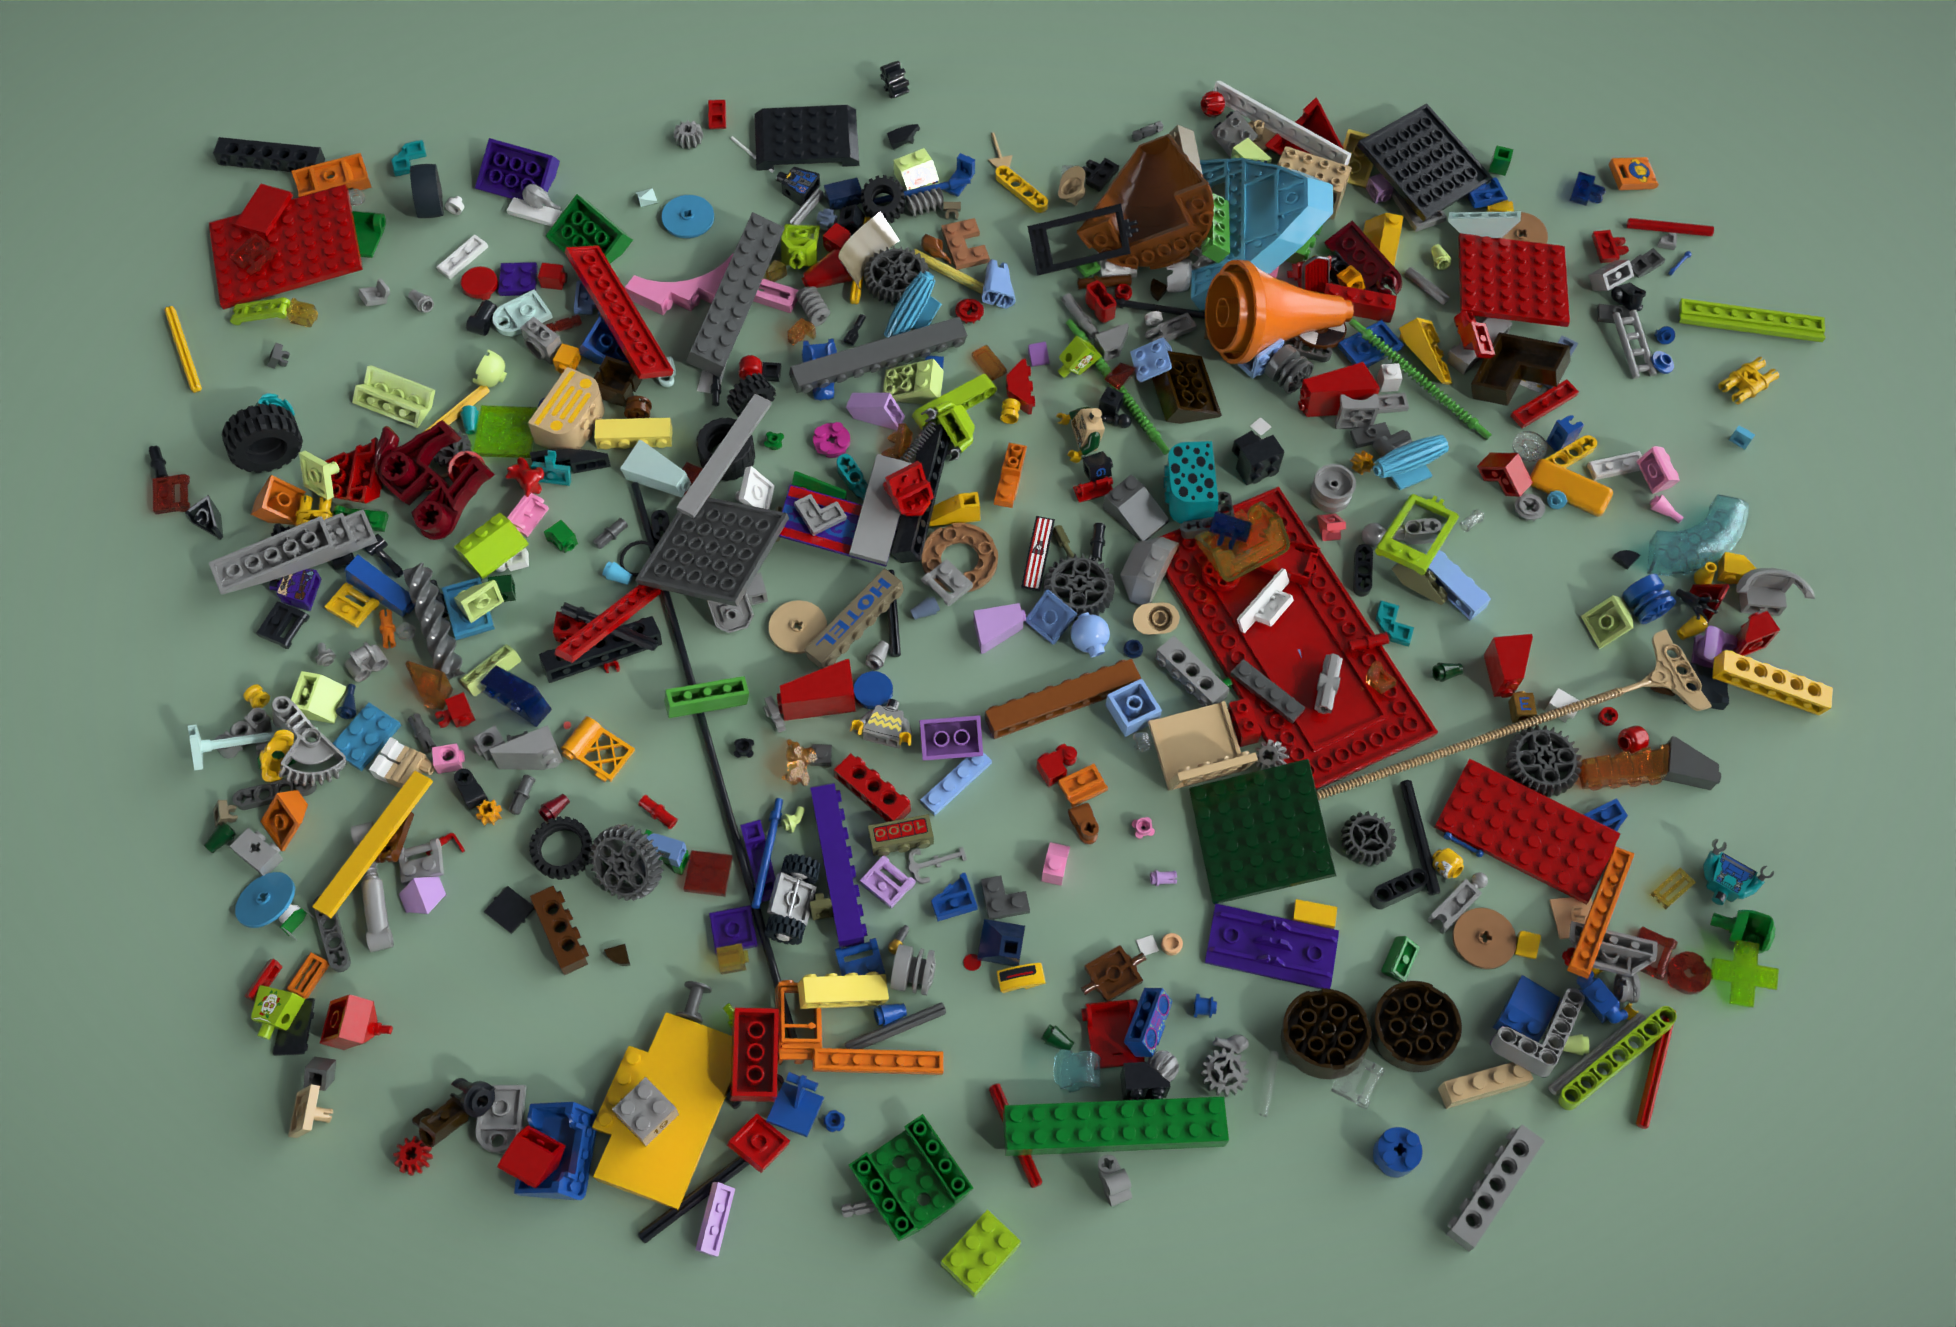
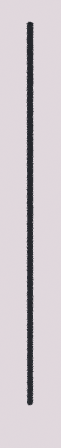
M634 482L631 484L647 542L656 547L639 483ZM649 546L650 553L652 554L653 550ZM661 589L688 686L695 685V678L670 591ZM697 713L696 715L752 908L755 887L705 713ZM752 908L773 985L776 988L778 982H781L770 940L765 935L766 926L761 908ZM784 993L785 1024H794ZM786 1028L788 1038L798 1039L795 1028Z

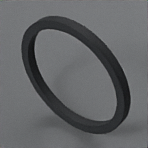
M642 540L630 543L620 555V566L625 569L623 559L631 547L638 544L648 545L652 550L655 547L651 543ZM629 572V573L632 574L634 577H637L638 574H639V573Z

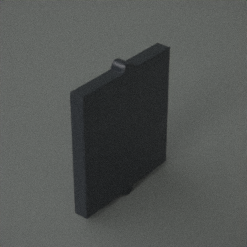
M507 886L498 897H494V901L487 907L484 913L512 934L521 923L526 922L525 919L535 907Z

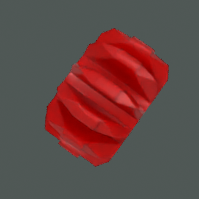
M413 1136L411 1141L408 1138H404V1146L397 1144L400 1152L393 1153V1156L397 1158L394 1164L396 1167H400L399 1171L403 1174L408 1172L410 1176H413L415 1170L422 1174L423 1166L426 1168L430 1167L427 1160L433 1159V1155L429 1153L432 1147L425 1145L417 1136ZM412 1153L417 1155L414 1159L410 1157Z

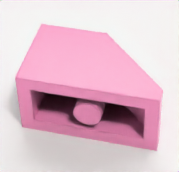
M1050 842L1043 868L1042 882L1062 886L1070 846Z

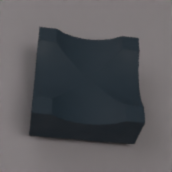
M1689 662L1701 681V691L1712 705L1711 708L1724 710L1729 704L1728 683L1712 678L1713 668ZM1686 684L1689 690H1696V686L1694 684Z

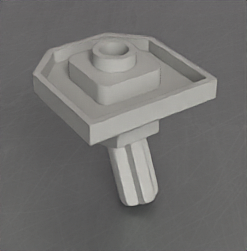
M747 593L744 594L737 607L707 600L716 627L727 633L748 628L754 617Z

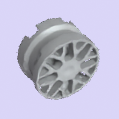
M1616 973L1613 989L1614 996L1619 1002L1625 1003L1626 1000L1629 1003L1638 1002L1640 997V980L1637 973L1631 977Z

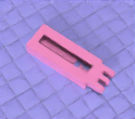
M762 279L753 301L791 313L798 301L796 293L799 290Z

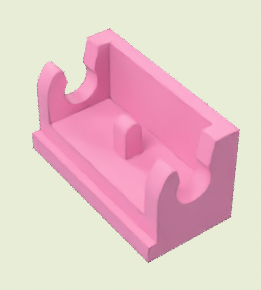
M531 493L529 497L523 496L507 518L523 536L528 538L549 508L543 504L544 500Z

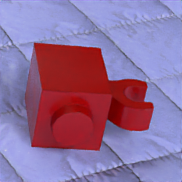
M464 692L445 699L448 709L435 713L437 719L444 717L443 721L438 722L440 728L447 727L451 720H453L456 728L467 726L476 720Z

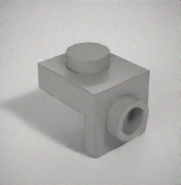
M378 279L376 287L359 289L358 295L366 306L381 305L387 303L390 290L382 279Z

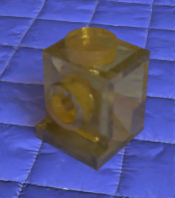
M292 298L290 306L286 310L289 321L293 324L311 328L314 321L318 318V312L313 304L300 302L295 298Z

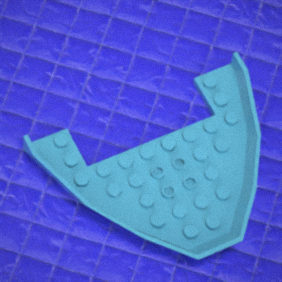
M1245 158L1200 160L1203 178L1208 181L1210 187L1225 182V200L1229 201L1230 254L1220 263L1192 270L1191 300L1200 311L1205 310L1207 292L1211 281L1227 262L1231 260H1248L1257 268L1270 274L1300 249L1333 214V185L1300 171Z

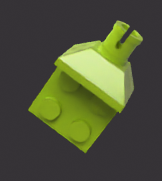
M785 224L781 237L782 266H791L793 269H796V266H798V269L803 266L812 267L817 263V243L820 226Z

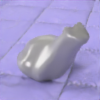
M1233 1035L1228 1039L1215 1037L1213 1045L1225 1048L1228 1052L1234 1050V1054H1239L1248 1048L1249 1042L1243 1035Z

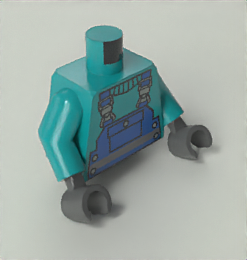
M1718 839L1712 841L1714 849L1709 852L1703 864L1704 876L1707 880L1706 887L1714 892L1711 900L1717 905H1723L1725 900L1734 902L1737 898L1744 899L1755 894L1765 883V878H1771L1774 875V871H1772L1770 875L1765 876L1763 870L1767 866H1763L1760 869V875L1756 876L1758 872L1722 852L1727 848L1726 842H1723L1721 848H1717Z

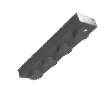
M1244 659L1231 671L1230 676L1291 724L1304 712L1305 707Z

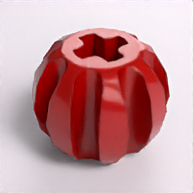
M1218 91L1207 92L1202 97L1201 109L1208 117L1219 116L1224 111L1225 99Z

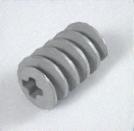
M940 187L937 188V191L935 189H931L930 192L926 190L924 195L922 192H918L917 196L911 194V198L909 196L905 197L907 208L914 217H916V211L923 215V209L929 213L930 207L934 212L936 211V206L942 210L944 202Z
M805 287L800 289L796 293V298L813 326L822 325L829 316L830 310L824 303L823 298H821L817 288Z

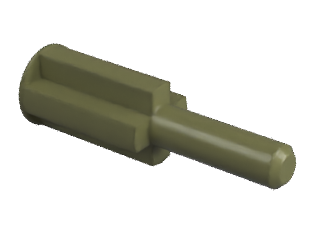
M1062 525L1055 526L1053 534L1059 546H1063L1067 555L1070 558H1074L1068 545L1070 541Z

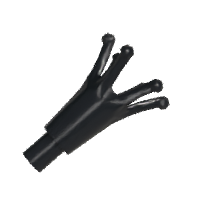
M1682 589L1676 591V595L1693 609L1697 620L1700 619L1701 615L1708 622V618L1703 613L1704 609L1710 610L1715 614L1718 613L1717 610L1707 605V602L1718 603V599L1711 600L1710 596L1705 598L1699 597Z

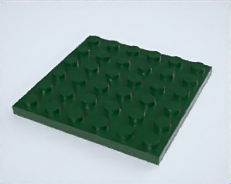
M1309 759L1189 788L1214 905L1215 903L1219 904L1337 876Z

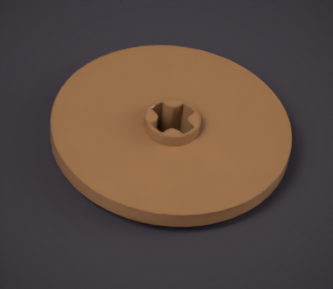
M1521 212V221L1502 238L1547 244L1548 232L1543 222L1536 216Z
M1471 909L1459 917L1453 928V943L1458 954L1467 963L1477 968L1495 969L1501 967L1511 959L1515 952L1517 939L1513 926L1502 914L1492 909ZM1483 934L1486 935L1487 942H1483L1481 937Z

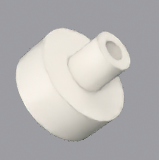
M459 196L448 198L445 208L452 214L460 215L464 209V204L461 202L462 198Z

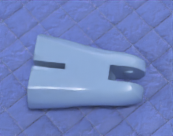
M991 259L988 262L982 292V301L984 303L994 305L996 302L998 307L1005 309L1015 304L1016 299L1007 263L1002 262L1000 267H998L997 260Z

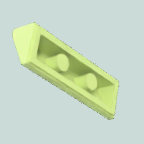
M505 644L459 681L473 696H477L520 663L521 658L513 648Z

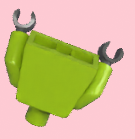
M946 401L935 406L934 410L932 408L925 410L921 415L926 413L929 416V419L925 420V422L931 421L937 415L956 447L955 449L947 450L946 454H951L952 457L949 461H953L959 458V452L962 453L973 443L975 426L962 404L956 406V404Z

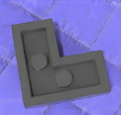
M1001 875L981 879L989 920L1030 913L1026 891L1005 895Z

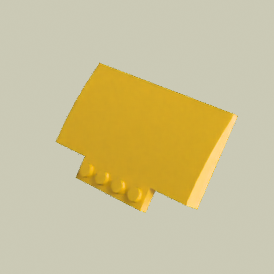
M666 1012L648 1052L628 1046L592 1126L594 1130L611 1136L593 1176L598 1182L679 1210L731 1085V1035ZM645 1077L676 1107L679 1113L647 1146L622 1123L612 1110Z

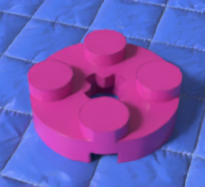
M840 422L824 424L817 427L814 431V448L817 453L826 455L827 458H837L845 454L846 449L850 446V434ZM829 438H835L834 443H831L827 440Z

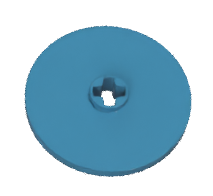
M696 195L676 197L669 201L662 211L664 228L670 234L679 238L698 237L706 233L714 222V210L711 204L704 198Z
M281 872L268 873L254 880L244 889L236 903L235 914L238 921L246 927L258 928L278 919L287 910L294 898L295 884L287 874Z

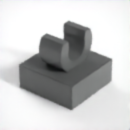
M275 343L270 354L268 367L275 369L277 363L283 367L287 366L288 361L282 359V357L288 359L290 353L282 351V344Z

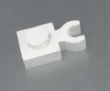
M522 549L497 568L496 571L503 572L507 568L510 571L529 567V553L527 549Z

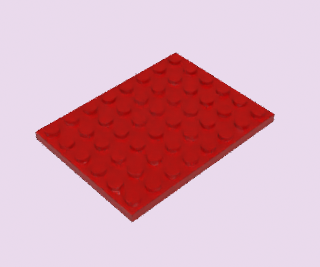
M346 184L291 199L267 237L237 228L235 222L241 214L209 223L220 306L223 309L363 270L349 191Z

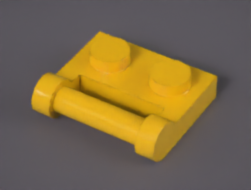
M347 582L342 585L324 607L328 612L358 628L372 610L377 609L379 600L364 595ZM351 595L363 602L365 606L362 607L345 596Z

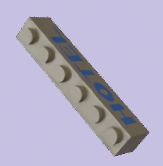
M884 568L804 649L807 658L821 669L835 664L837 658L841 654L846 653L850 645L855 640L861 638L863 632L876 622L877 617L881 613L886 612L895 599L900 598L904 591L902 581Z

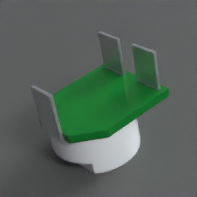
M290 904L287 910L279 917V921L283 923L280 928L297 941L292 935L293 931L304 921L306 914H309L311 917L313 916L304 908Z

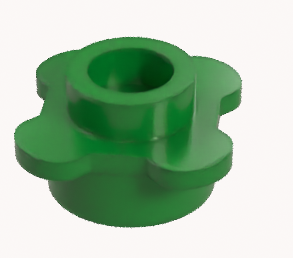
M771 431L767 432L764 446L771 450L782 448L784 435Z

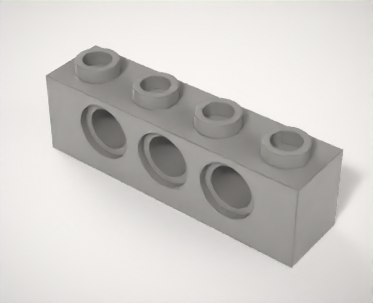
M1175 636L1171 637L1157 649L1155 656L1157 663L1161 667H1165L1174 680L1183 684L1185 690L1189 694H1193L1201 706L1217 704L1227 698L1230 688ZM1177 659L1180 663H1176L1173 660ZM1187 673H1193L1195 676H1189ZM1200 686H1206V687H1208L1209 689H1206V690H1205V689H1202Z

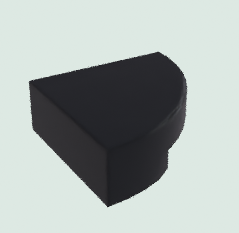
M1623 550L1614 554L1612 559L1628 570L1641 555L1634 551Z

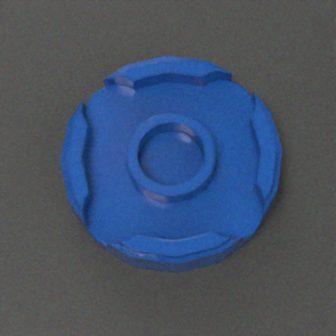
M869 671L857 678L854 684V696L856 701L865 708L875 709L877 705H887L888 699H891L893 696V685L885 674L878 671Z

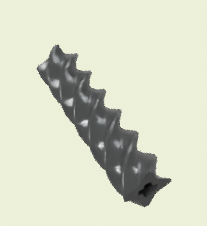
M420 563L413 568L403 570V576L409 587L410 598L415 604L416 616L421 622L422 634L427 640L428 652L433 658L434 670L441 679L448 681L453 677L465 674L460 670L462 658L454 653L456 640L448 635L450 622L442 617L445 607L436 600L439 589L430 582L433 571L428 567H424V563Z

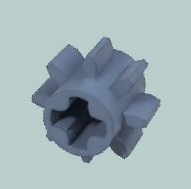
M826 208L823 212L819 211L816 222L821 225V230L828 231L837 223V215H833L834 210Z

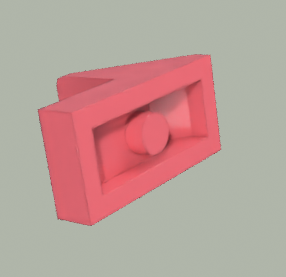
M1336 513L1317 515L1322 540H1340L1341 530L1346 529V522Z

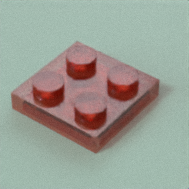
M691 850L684 892L726 897L733 856Z

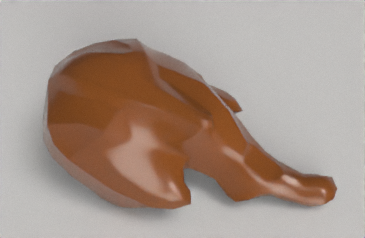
M928 234L921 238V246L924 251L933 258H943L948 264H952L950 258L943 252L942 240Z

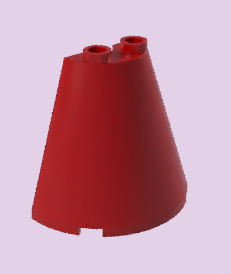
M1315 98L1303 109V115L1295 123L1344 149L1319 100ZM1278 133L1265 144L1268 150L1280 156L1285 146L1309 153L1284 139Z

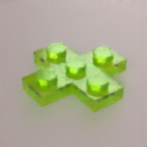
M1735 941L1733 961L1712 958L1710 979L1731 983L1729 1004L1752 1008L1754 1007L1755 987L1777 990L1779 968L1758 965L1759 944Z

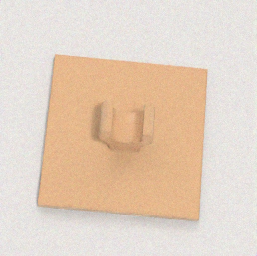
M1572 897L1549 900L1559 939H1569L1571 921L1585 924L1592 906L1591 898L1587 905Z

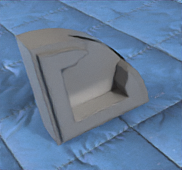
M1668 233V235L1661 237L1657 247L1675 250L1677 233Z

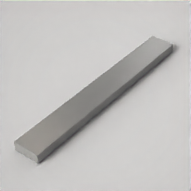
M754 394L678 504L677 511L695 518L770 408V400Z

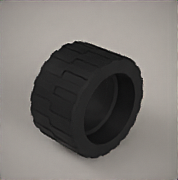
M729 417L714 419L700 429L696 439V446L702 468L705 467L713 455L710 453V450L722 442L737 419ZM752 435L748 438L720 480L729 481L743 477L745 468L754 465L755 449Z

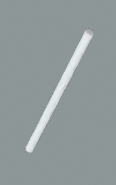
M733 136L730 138L743 150H745L749 155L756 159V155L752 153L749 149H747L743 144H741L737 139H735Z

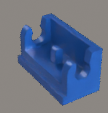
M1573 415L1557 420L1546 440L1555 452L1576 441L1584 426L1581 421L1574 425L1570 424L1569 421L1573 419Z

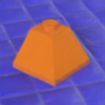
M270 475L255 499L251 515L268 523L296 525L295 514L300 507V497L305 496L306 491Z
M298 790L277 793L260 821L281 851H285L295 835L308 807L307 802Z

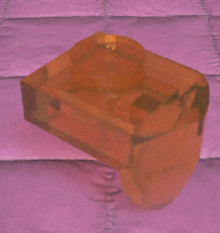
M1374 661L1368 669L1366 682L1382 694L1396 686V679L1383 669L1379 661Z

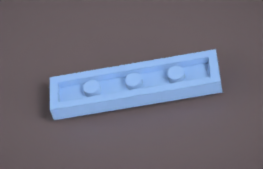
M983 753V756L966 757L921 798L920 803L935 816L992 764V760L985 753Z

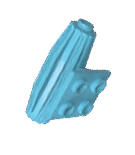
M926 270L924 273L919 272L905 289L891 313L884 332L885 337H892L909 332L912 328L919 329L930 325L942 303L930 296L936 282L933 279V274Z
M1443 435L1418 439L1396 448L1376 460L1373 471L1380 478L1391 477L1399 490L1405 489L1432 478L1433 475L1426 464L1431 463L1449 451L1448 441Z

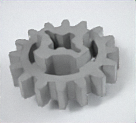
M1222 1048L1220 1054L1217 1050H1214L1213 1057L1208 1054L1206 1057L1207 1062L1202 1064V1067L1206 1069L1201 1072V1076L1206 1077L1203 1083L1210 1084L1209 1091L1216 1089L1217 1096L1221 1092H1224L1225 1097H1228L1229 1092L1235 1096L1237 1088L1242 1091L1244 1089L1242 1083H1247L1248 1081L1245 1075H1248L1249 1069H1244L1247 1062L1240 1061L1241 1054L1234 1056V1050L1226 1053L1225 1048ZM1225 1059V1061L1221 1063L1216 1062L1218 1060ZM1227 1065V1076L1223 1080V1069ZM1229 1082L1235 1083L1230 1086H1225V1084Z

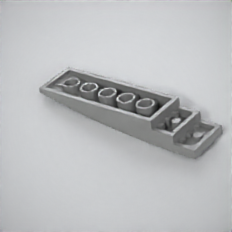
M362 509L347 516L340 513L325 520L320 516L209 562V565L222 595L320 565L378 541L366 513Z

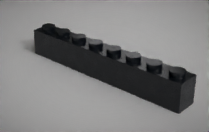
M942 424L933 425L932 427L936 430L928 426L933 433L926 429L931 436L923 432L929 439L922 436L926 442L922 439L920 440L924 445L919 442L922 448L918 446L919 451L917 450L914 462L919 461L922 463L925 478L930 482L934 498L931 499L929 507L922 516L900 515L891 553L900 563L921 561L950 437Z

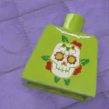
M1076 336L1060 354L1059 359L1063 365L1057 371L1064 378L1071 372L1081 375L1102 356L1091 343Z
M260 985L251 1014V1020L261 1024L257 1036L270 1040L275 1028L288 1030L305 999L292 992Z

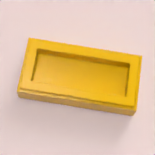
M1295 900L1294 921L1326 928H1335L1337 907Z

